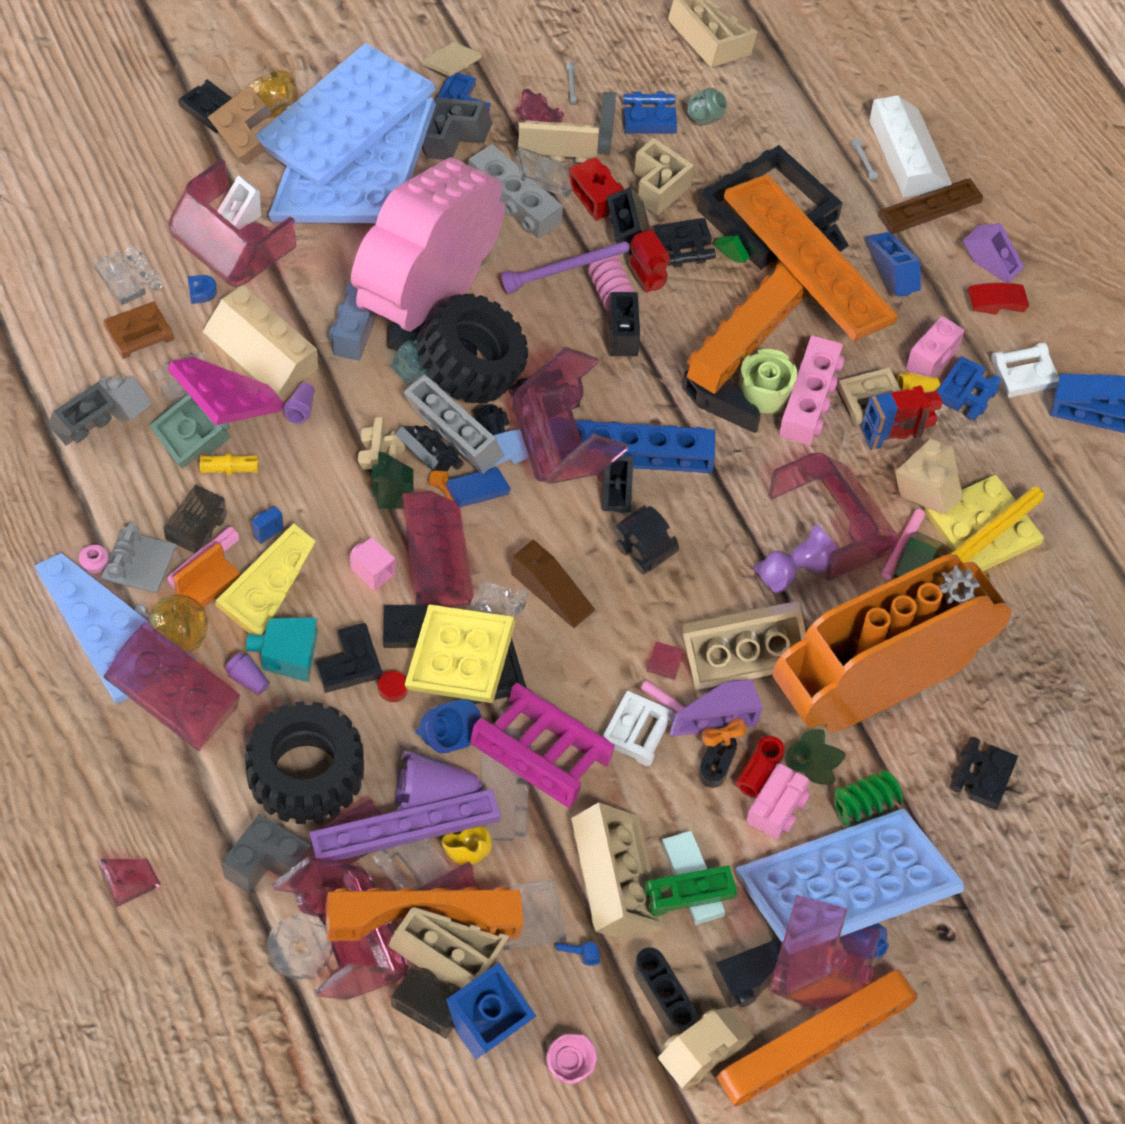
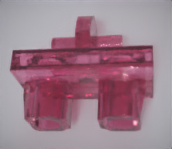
M530 89L522 91V100L516 108V112L520 114L519 122L520 120L561 123L564 113L559 108H550L544 95L541 93L534 94Z

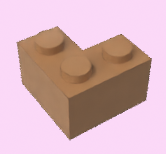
M249 85L208 118L245 166L266 150L251 129L269 116L271 112L251 85Z

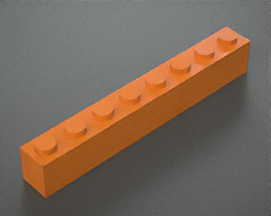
M782 261L776 266L771 277L767 275L763 279L757 291H751L743 306L739 304L732 313L731 318L728 321L725 319L720 324L717 333L714 336L709 335L699 351L695 350L691 354L687 362L690 365L687 378L715 394L739 369L744 359L748 355L751 356L810 293Z

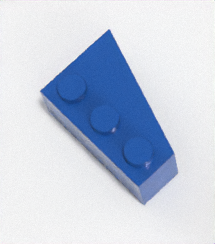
M1060 374L1054 392L1050 416L1125 433V376Z

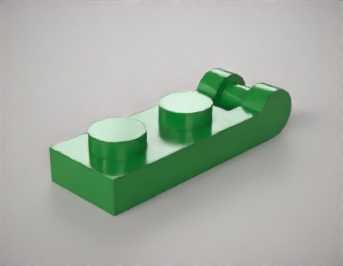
M730 865L653 879L644 883L645 893L647 896H650L651 900L649 908L652 916H661L669 911L737 899L738 894ZM670 890L672 897L663 898L662 892Z

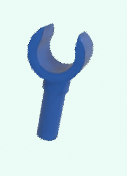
M558 942L556 944L557 951L582 955V963L585 965L595 966L600 963L599 948L594 942H587L582 946Z

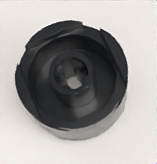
M643 505L614 527L619 537V540L616 541L618 549L623 555L630 554L635 559L633 561L634 565L642 575L652 571L679 551L676 537L670 538L666 531L670 526L652 506L646 508V505Z

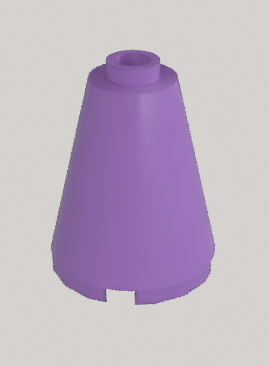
M404 751L400 761H405L406 765L405 769H398L395 802L401 805L396 809L397 811L482 791V781H478L476 774L412 751Z

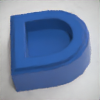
M207 275L188 276L191 304L208 302L215 298L217 295V284L212 277Z

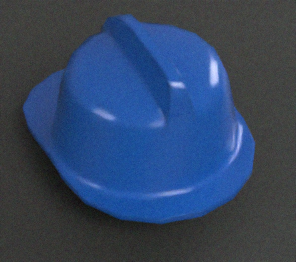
M468 700L451 701L440 704L425 712L421 718L419 729L415 730V734L420 735L424 743L432 747L434 751L449 753L471 745L470 741L474 724L482 716L477 706Z

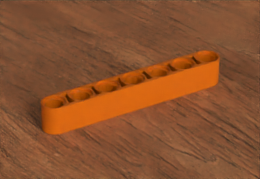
M899 969L894 970L726 1067L717 1075L716 1080L734 1107L740 1106L905 1010L917 1000L918 994Z

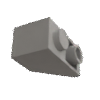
M105 376L98 381L116 402L112 415L119 421L134 419L152 404L134 376Z

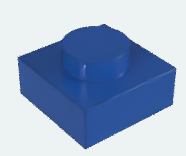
M276 506L268 511L259 513L252 520L253 537L260 544L284 529L282 512Z

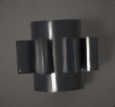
M488 404L477 410V418L475 420L493 436L505 431L504 426L509 424L507 413L502 411V407L497 408L494 404Z

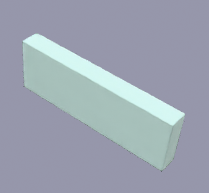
M692 831L662 839V847L674 875L707 869ZM721 902L688 908L694 925L721 918L725 915Z

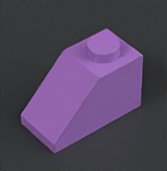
M1001 223L979 225L963 240L974 263L1005 283H1009L1024 268Z

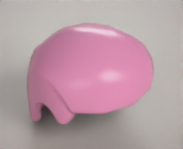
M564 1034L550 1045L546 1056L550 1073L558 1081L566 1084H577L586 1080L593 1074L598 1061L595 1045L583 1034Z

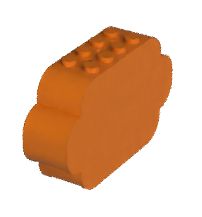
M948 554L851 599L820 616L809 627L804 639L790 647L777 660L773 670V678L807 727L813 728L824 725L828 732L842 731L958 673L975 657L978 648L986 645L1001 633L1008 624L1012 611L975 562L963 563L958 555ZM955 565L963 572L970 568L973 573L971 579H977L979 587L973 588L975 598H970L962 604L955 600L947 603L945 599L947 593L941 592L939 587L940 584L945 583L942 573L953 571ZM963 582L958 583V588H956V589H959V588H960V584L963 583Z

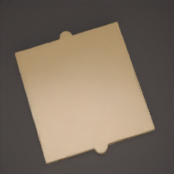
M452 42L442 49L436 50L435 53L421 60L422 65L452 76L460 70L468 68L470 64L482 58L480 52Z

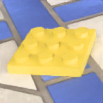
M993 475L961 490L963 498L946 515L925 507L926 517L952 552L1016 501L997 475ZM1026 514L968 562H975L982 571H985L1041 545L1044 537Z
M428 605L405 687L410 691L493 703L516 623L514 617Z

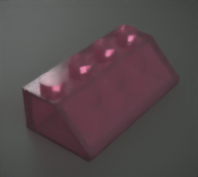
M433 491L402 494L403 520L415 605L443 604V607L475 605L461 509L457 506L456 502Z
M146 621L124 643L103 677L198 752L237 709L240 699L238 692Z

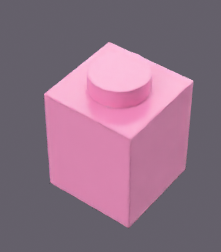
M372 537L365 543L356 545L350 553L351 570L373 591L396 575V559Z

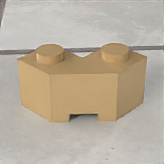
M730 1007L718 1010L712 1008L701 1017L700 1021L682 1034H675L664 1044L666 1049L658 1059L680 1087L685 1088L698 1084L718 1062L734 1058L754 1036Z

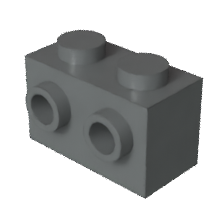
M97 382L54 410L48 425L65 446L73 441L79 443L90 434L89 431L96 426L102 428L111 421V414L116 406V402L103 386Z

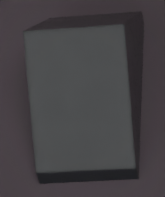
M605 454L602 476V511L631 512L634 455Z

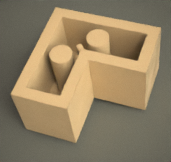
M652 138L636 152L634 173L642 178L639 181L638 196L644 202L645 207L658 216L691 187L694 165L655 138Z
M930 438L895 471L901 498L946 515L963 498L953 447Z

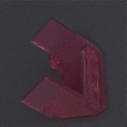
M221 159L189 181L169 220V231L174 239L230 286L238 287L245 285L296 248L295 219L289 217L271 231L259 223H251L240 230L237 229L209 205L210 202L228 191L226 162Z
M566 346L516 390L513 397L514 411L534 476L538 481L547 484L595 476L628 450L627 444L593 434L582 443L572 409L583 398L584 392L581 378L595 367L599 360L597 357Z
M811 453L773 470L768 494L771 500L820 479L851 522L848 533L853 543L831 552L825 575L827 581L881 558L894 550L897 542L896 532L846 464L822 453Z
M306 857L272 883L274 890L295 893L296 903L300 911L313 917H319L326 936V901L328 892H334L342 888L352 891H367L376 888L368 872L359 866L313 857ZM386 923L371 931L360 941H329L339 968L330 973L327 981L313 990L315 996L349 1000L393 984L406 976L409 969L405 957L388 947L394 935L391 923Z
M796 895L772 979L773 994L803 1008L817 1011L863 989L865 985L870 984L873 977L874 968L871 965L881 929L868 926L840 937L847 908Z

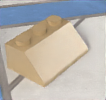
M520 120L518 153H523V158L539 159V155H549V160L565 161V156L576 157L575 162L583 163L597 157L599 125Z

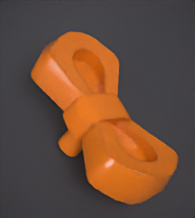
M432 471L429 476V485L440 489L445 494L449 504H456L446 487L448 480H450L448 471Z
M735 718L726 727L720 729L705 728L702 731V740L707 746H716L722 741L728 746L731 744V738L743 737L747 733V725L743 719Z

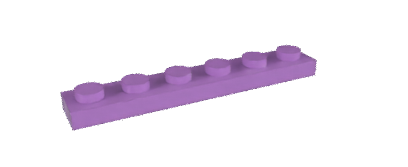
M490 789L309 832L316 864L321 865L500 822L501 816L493 790Z

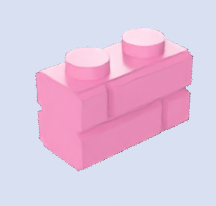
M777 764L748 812L746 821L748 825L759 831H764L765 834L776 840L781 837L784 831L789 833L797 820V816L794 815L797 808L804 809L812 793L808 792L809 778L797 772L794 773L792 769L782 764Z

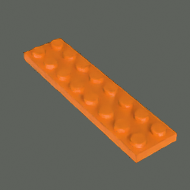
M768 174L726 189L724 198L853 341L896 324L898 315Z

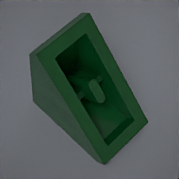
M917 531L910 537L894 577L898 578L935 560L944 543Z

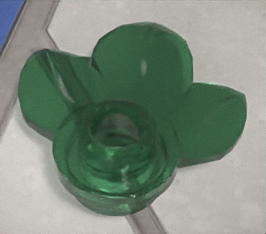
M815 729L805 732L799 743L793 744L788 748L785 760L792 770L803 772L811 782L829 785L836 780L832 770L842 763L846 754L836 747L824 744V730ZM801 756L805 761H799L795 757Z

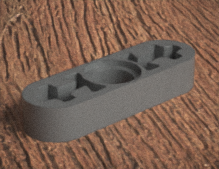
M604 91L597 154L610 155L616 92Z

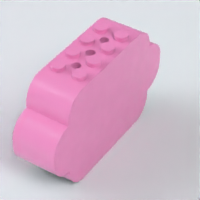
M449 157L393 189L382 205L376 225L366 234L356 254L351 273V284L358 288L356 297L357 307L365 311L370 310L399 324L402 329L412 331L427 321L444 299H449L450 296L457 294L463 296L474 282L481 261L489 254L499 235L505 214V204L500 201L502 181L460 160Z

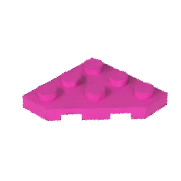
M195 357L173 360L167 369L215 426L281 412L284 402L268 384Z

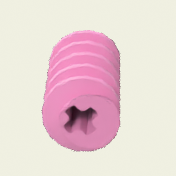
M618 255L590 263L588 273L607 312H609L610 292H634Z

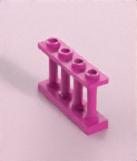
M515 683L512 686L508 703L510 707L494 724H490L480 718L474 724L470 744L570 809L576 803L582 783L578 780L595 761L607 767L611 763L615 745L605 737L584 726L580 721L565 714L555 705L540 698L530 689ZM520 713H523L535 721V723L519 740H515L503 731ZM547 729L560 737V739L542 757L528 747ZM572 745L585 753V755L569 773H566L553 765V763Z

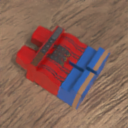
M922 385L914 386L913 390L906 389L870 396L861 425V430L870 450L881 448L884 440L892 438L907 439L911 435L914 438L922 437L925 428L935 426L937 422L935 410H940L943 404L938 391L925 393Z

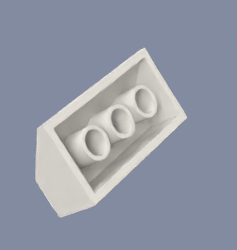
M898 95L874 99L869 121L902 197L926 194L952 185L919 109Z

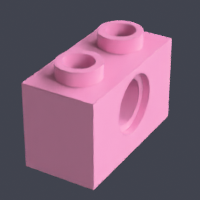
M941 316L911 349L906 369L913 373L935 377L959 351L965 330Z

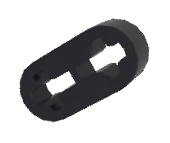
M735 738L730 739L731 744L727 746L722 756L718 755V750L724 741L716 746L707 747L698 775L699 780L706 787L716 788L724 783L736 754L737 741ZM713 764L718 765L717 773L714 777L709 776L708 773L711 771Z

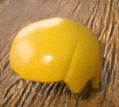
M480 826L463 830L456 835L453 833L446 834L442 838L441 843L449 859L465 867L475 865L488 856L492 849L493 839L488 828Z

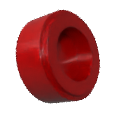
M398 671L384 673L378 681L380 696L388 702L403 700L408 693L405 687L406 676Z

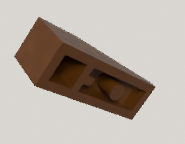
M534 539L512 556V576L573 629L595 611V608L555 557Z

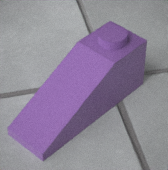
M752 679L732 680L722 683L676 713L670 730L671 736L702 733L705 728L720 729L726 727L735 718L743 719L747 727L757 726L763 706Z

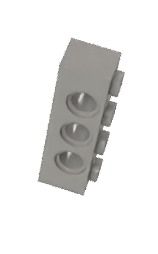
M493 144L468 159L469 166L484 171L502 181L500 201L505 204V212L521 223L525 231L531 232L539 239L562 223L563 205Z
M425 374L404 391L412 410L482 474L504 456L497 439Z

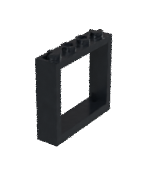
M780 145L771 150L764 151L760 157L752 162L745 163L731 175H725L718 183L703 189L699 196L698 212L724 236H738L750 257L749 260L760 270L779 258L720 203L725 199L726 189L763 176L776 168L818 206V208L806 216L820 231L839 220L843 204Z

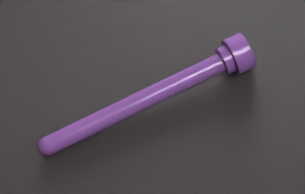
M621 242L520 274L518 271L513 273L511 270L501 273L503 284L507 294L517 292L518 288L523 287L522 284L629 251L630 246L627 242Z

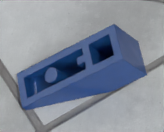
M891 232L865 236V242L887 288L895 296H908L911 292L921 291L920 260Z

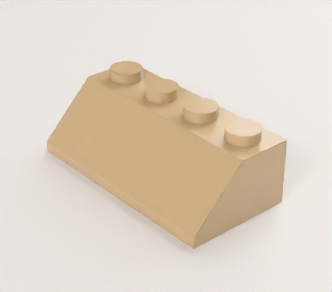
M241 285L221 299L202 331L203 336L254 380L268 384L279 397H282L318 370L317 348L244 285Z
M796 601L683 624V636L695 690L719 686L732 680L741 681L773 675L777 660L790 647L803 640L807 632L801 602Z
M597 803L571 818L595 932L612 937H622L664 929L662 915H651L649 908L651 903L650 896L646 895L644 883L653 880L639 816Z

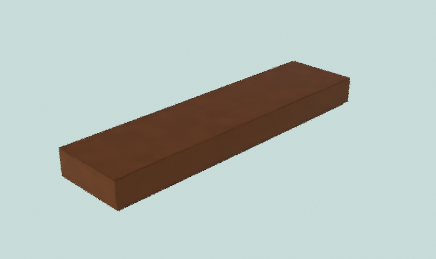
M971 178L884 208L879 211L878 217L887 230L895 234L979 204L983 200V195Z

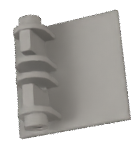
M129 524L123 531L121 530L101 579L157 593L177 544L142 536L137 525Z

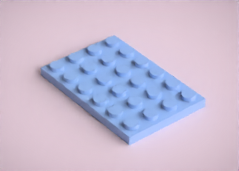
M365 43L256 134V137L265 147L266 153L322 188L436 89L430 80Z
M904 808L736 868L738 880L790 955L964 892V884L961 878Z

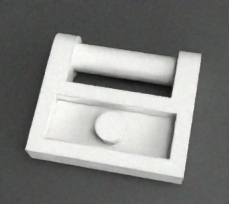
M1045 342L1035 344V347L1007 353L999 351L991 355L993 367L997 376L1001 378V384L1007 398L1053 389L1057 386L1059 376L1049 356L1048 346ZM1037 358L1038 360L1035 363L1010 368L1006 366L1007 363Z
M626 691L603 737L615 745L614 750L635 758L642 765L650 766L655 758L654 751L667 726L671 725L674 721L675 713L667 707ZM651 715L657 721L642 747L635 743Z

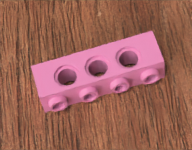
M811 335L795 386L782 419L780 437L811 445L814 435L820 436L824 420L820 419L822 413L826 415L828 413L831 398L827 396L829 392H835L838 377L834 375L836 371H842L845 356L841 355L843 344Z

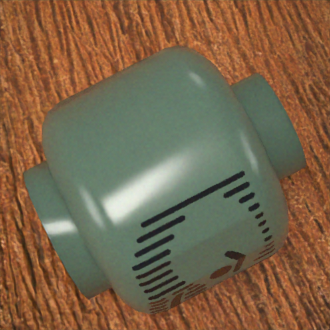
M706 88L690 97L687 108L688 115L699 125L706 126L724 117L727 101L722 92L714 88Z

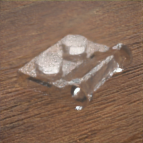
M428 839L380 850L371 859L376 868H381L399 890L413 888L416 891H430L454 877L453 868ZM397 855L420 884L413 888L391 859Z

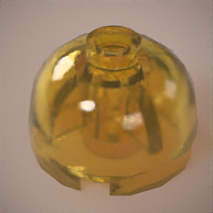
M288 71L271 72L272 78L263 80L261 76L249 84L271 112L266 119H276L298 99L296 82Z
M182 594L168 595L159 600L150 612L147 624L148 637L160 649L161 645L171 648V653H189L198 649L206 638L208 618L205 609L196 599Z

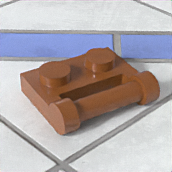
M155 301L103 320L104 327L122 359L130 357L132 352L165 341L167 343L174 340L172 329L165 321Z

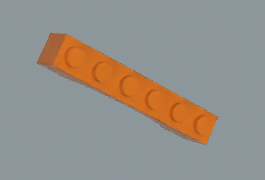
M468 887L463 890L434 888L430 891H416L413 888H403L398 891H384L380 888H372L367 891H352L342 888L334 892H328L326 901L327 941H360L371 931L384 924L405 918L412 907L451 918V921L468 927L470 925L481 927V931L499 936L501 933L509 936L508 939H519L523 928L521 890H511L508 887H498L494 890H479L475 887Z

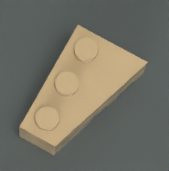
M673 0L668 18L669 22L711 68L751 55L758 31L753 28L747 30L738 24V18L733 15L729 18L719 11L720 7L710 0Z
M412 907L395 931L388 947L457 992L490 968L509 936L501 933L499 936L481 931V927L461 925L451 922V918Z

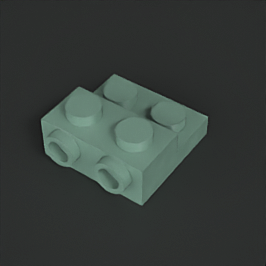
M189 394L149 425L182 469L204 451L210 455L231 438L227 432L230 425L225 423L215 426Z

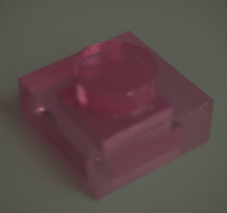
M656 641L647 666V672L675 680L685 650Z

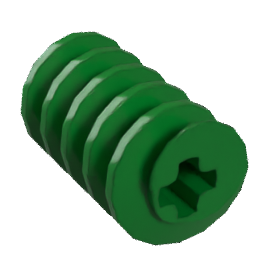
M887 770L879 771L878 775H869L867 779H859L856 784L852 782L847 784L845 788L839 787L834 791L835 809L845 827L850 825V815L855 822L861 821L860 811H862L866 818L872 816L871 807H873L875 812L881 813L883 811L882 803H884L886 808L891 809L894 805L893 798L899 805L903 802L901 787L895 777Z

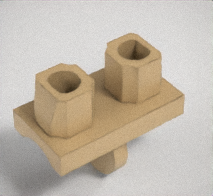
M383 417L375 418L374 426L362 428V443L365 447L371 446V449L360 451L358 454V462L362 469H376L380 476L388 475L390 459H395L396 455L404 452L406 444L395 435L397 431H391L384 426L385 420Z

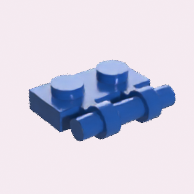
M634 91L633 94H623V104H633V107H624L625 134H677L676 107H665V104H675V94H665V91H657L656 94H642V91ZM642 104H656V107H642Z
M961 356L937 391L943 404L958 412L964 404L970 408L967 412V417L971 420H976L987 409L989 399L995 397L999 391L998 386L1001 383V378L997 375H992L990 379L983 377L985 367ZM974 388L981 391L979 396L972 394Z

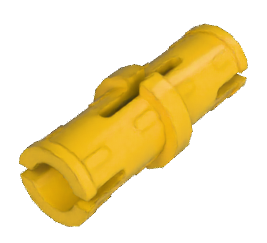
M226 453V456L200 455V474L226 473V476H232V473H258V455L232 456V453Z

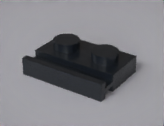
M206 79L202 86H196L182 96L179 101L182 108L213 132L218 133L219 131L208 117L231 100L232 97Z
M434 604L436 606L443 607V604ZM384 605V648H416L428 605Z

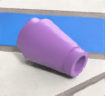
M301 383L285 403L284 414L290 422L302 424L310 418L315 392L312 385Z
M239 652L225 666V670L229 673V678L254 692L257 696L262 694L270 684L250 655Z

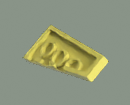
M293 523L216 600L215 606L248 633L264 635L268 620L274 619L315 547L316 541Z

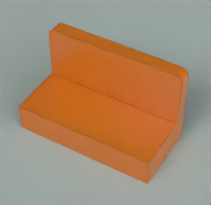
M217 543L174 576L176 594L197 613L225 592L240 577V572L224 558L223 546Z

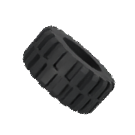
M474 294L450 296L449 299H444L438 305L418 333V345L416 347L417 354L421 357L419 360L421 367L427 370V377L435 381L443 391L450 393V397L456 400L462 398L466 403H475L477 401L478 404L495 401L505 394L527 365L528 347H526V336L521 333L522 327L519 322H515L512 319L513 315L508 310L504 311L501 308V304L496 301L492 303L485 296L475 297ZM459 337L476 345L482 351L486 360L470 353L463 346Z
M304 701L295 702V706L288 707L285 704L278 707L277 713L273 714L271 711L263 716V724L256 723L251 730L252 736L247 739L245 746L247 781L256 802L263 804L264 810L270 815H274L276 812L278 813L279 820L289 822L290 818L296 819V824H306V820L313 819L314 823L324 821V816L330 815L333 818L340 814V807L348 808L353 802V795L359 793L362 787L361 780L364 779L363 743H361L358 729L352 727V721L346 715L339 717L338 709L332 706L325 709L323 708V703L319 702L305 705ZM302 746L320 748L334 759L333 764L327 771L310 779L289 777L276 767L278 760L286 752Z

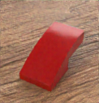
M986 283L970 286L967 289L973 311L996 315L1001 308L1025 312L1030 306L1024 285Z

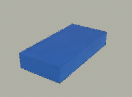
M498 467L489 469L484 474L477 472L450 479L446 485L459 508L508 495L511 489Z

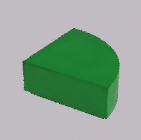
M738 236L719 237L714 242L717 248L733 261L745 263L750 258Z

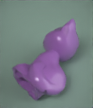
M816 524L810 532V537L798 545L790 555L778 550L773 551L765 560L754 567V571L760 575L762 581L774 593H781L787 590L790 583L795 580L796 569L805 568L810 572L822 574L832 567L835 557L842 552L821 527Z

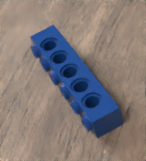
M561 418L546 419L543 463L603 467L605 454L634 455L633 469L712 473L715 461V429L703 427L685 428L674 425L622 424L620 422L605 423L590 420L572 421Z

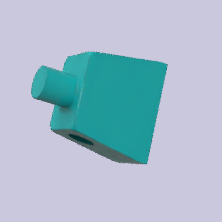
M317 618L270 619L267 622L265 635L248 633L246 651L261 653L262 668L265 671L309 682L318 636Z

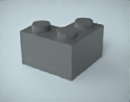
M436 98V106L423 142L428 158L443 160L449 157L453 158L460 141L485 142L492 125L485 101Z
M258 814L222 860L224 878L249 894L268 870L295 885L312 863L311 845Z

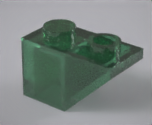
M379 452L378 464H373L372 466L373 497L379 498V509H413L414 469L385 452Z

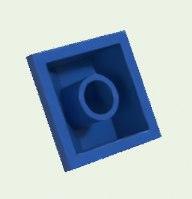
M499 962L446 999L456 1032L475 1060L536 1017Z

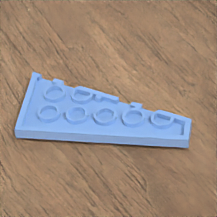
M62 553L34 565L39 578L115 704L139 694V691L197 664L196 658Z

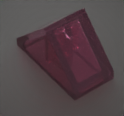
M101 859L98 862L103 883L116 907L140 897L161 885L148 859Z

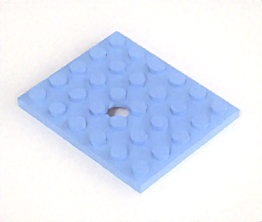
M433 97L426 98L322 188L286 166L268 214L271 222L376 223L379 212L388 195L397 186L412 178L436 106Z

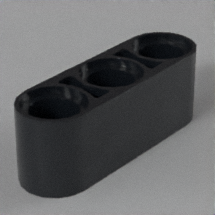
M647 947L642 949L636 956L634 967L635 980L670 1037L678 1033L682 1034L696 1023V1009L664 955L656 948ZM649 963L654 965L657 969L653 971H648L644 969L642 965ZM660 990H667L672 994V996L665 998L660 996L657 992ZM675 1017H683L689 1023L679 1025L673 1019Z

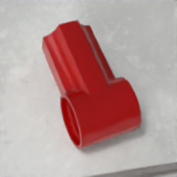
M766 736L759 741L757 750L736 782V787L744 795L750 798H757L777 764H782L785 751L782 740L775 736ZM770 751L773 752L776 755V757H766L763 753Z

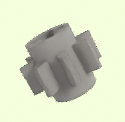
M955 565L953 571L942 573L945 583L940 584L939 587L941 592L947 593L945 595L947 603L955 600L962 604L970 598H975L973 588L979 587L977 579H971L973 573L970 568L963 572ZM963 582L960 584V588L956 589L958 588V583Z

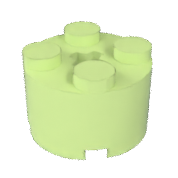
M775 349L758 350L757 354L748 355L744 359L738 386L742 389L747 400L757 406L760 413L778 415L787 407L796 383L797 368L795 364L793 366L785 353Z

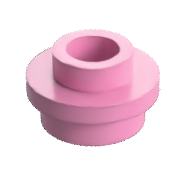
M89 545L83 548L79 554L81 567L90 573H98L104 570L109 560L107 550L100 545ZM92 556H98L95 559H90Z

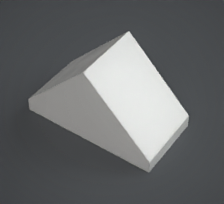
M238 175L212 221L227 234L235 235L261 217L259 190L245 178Z

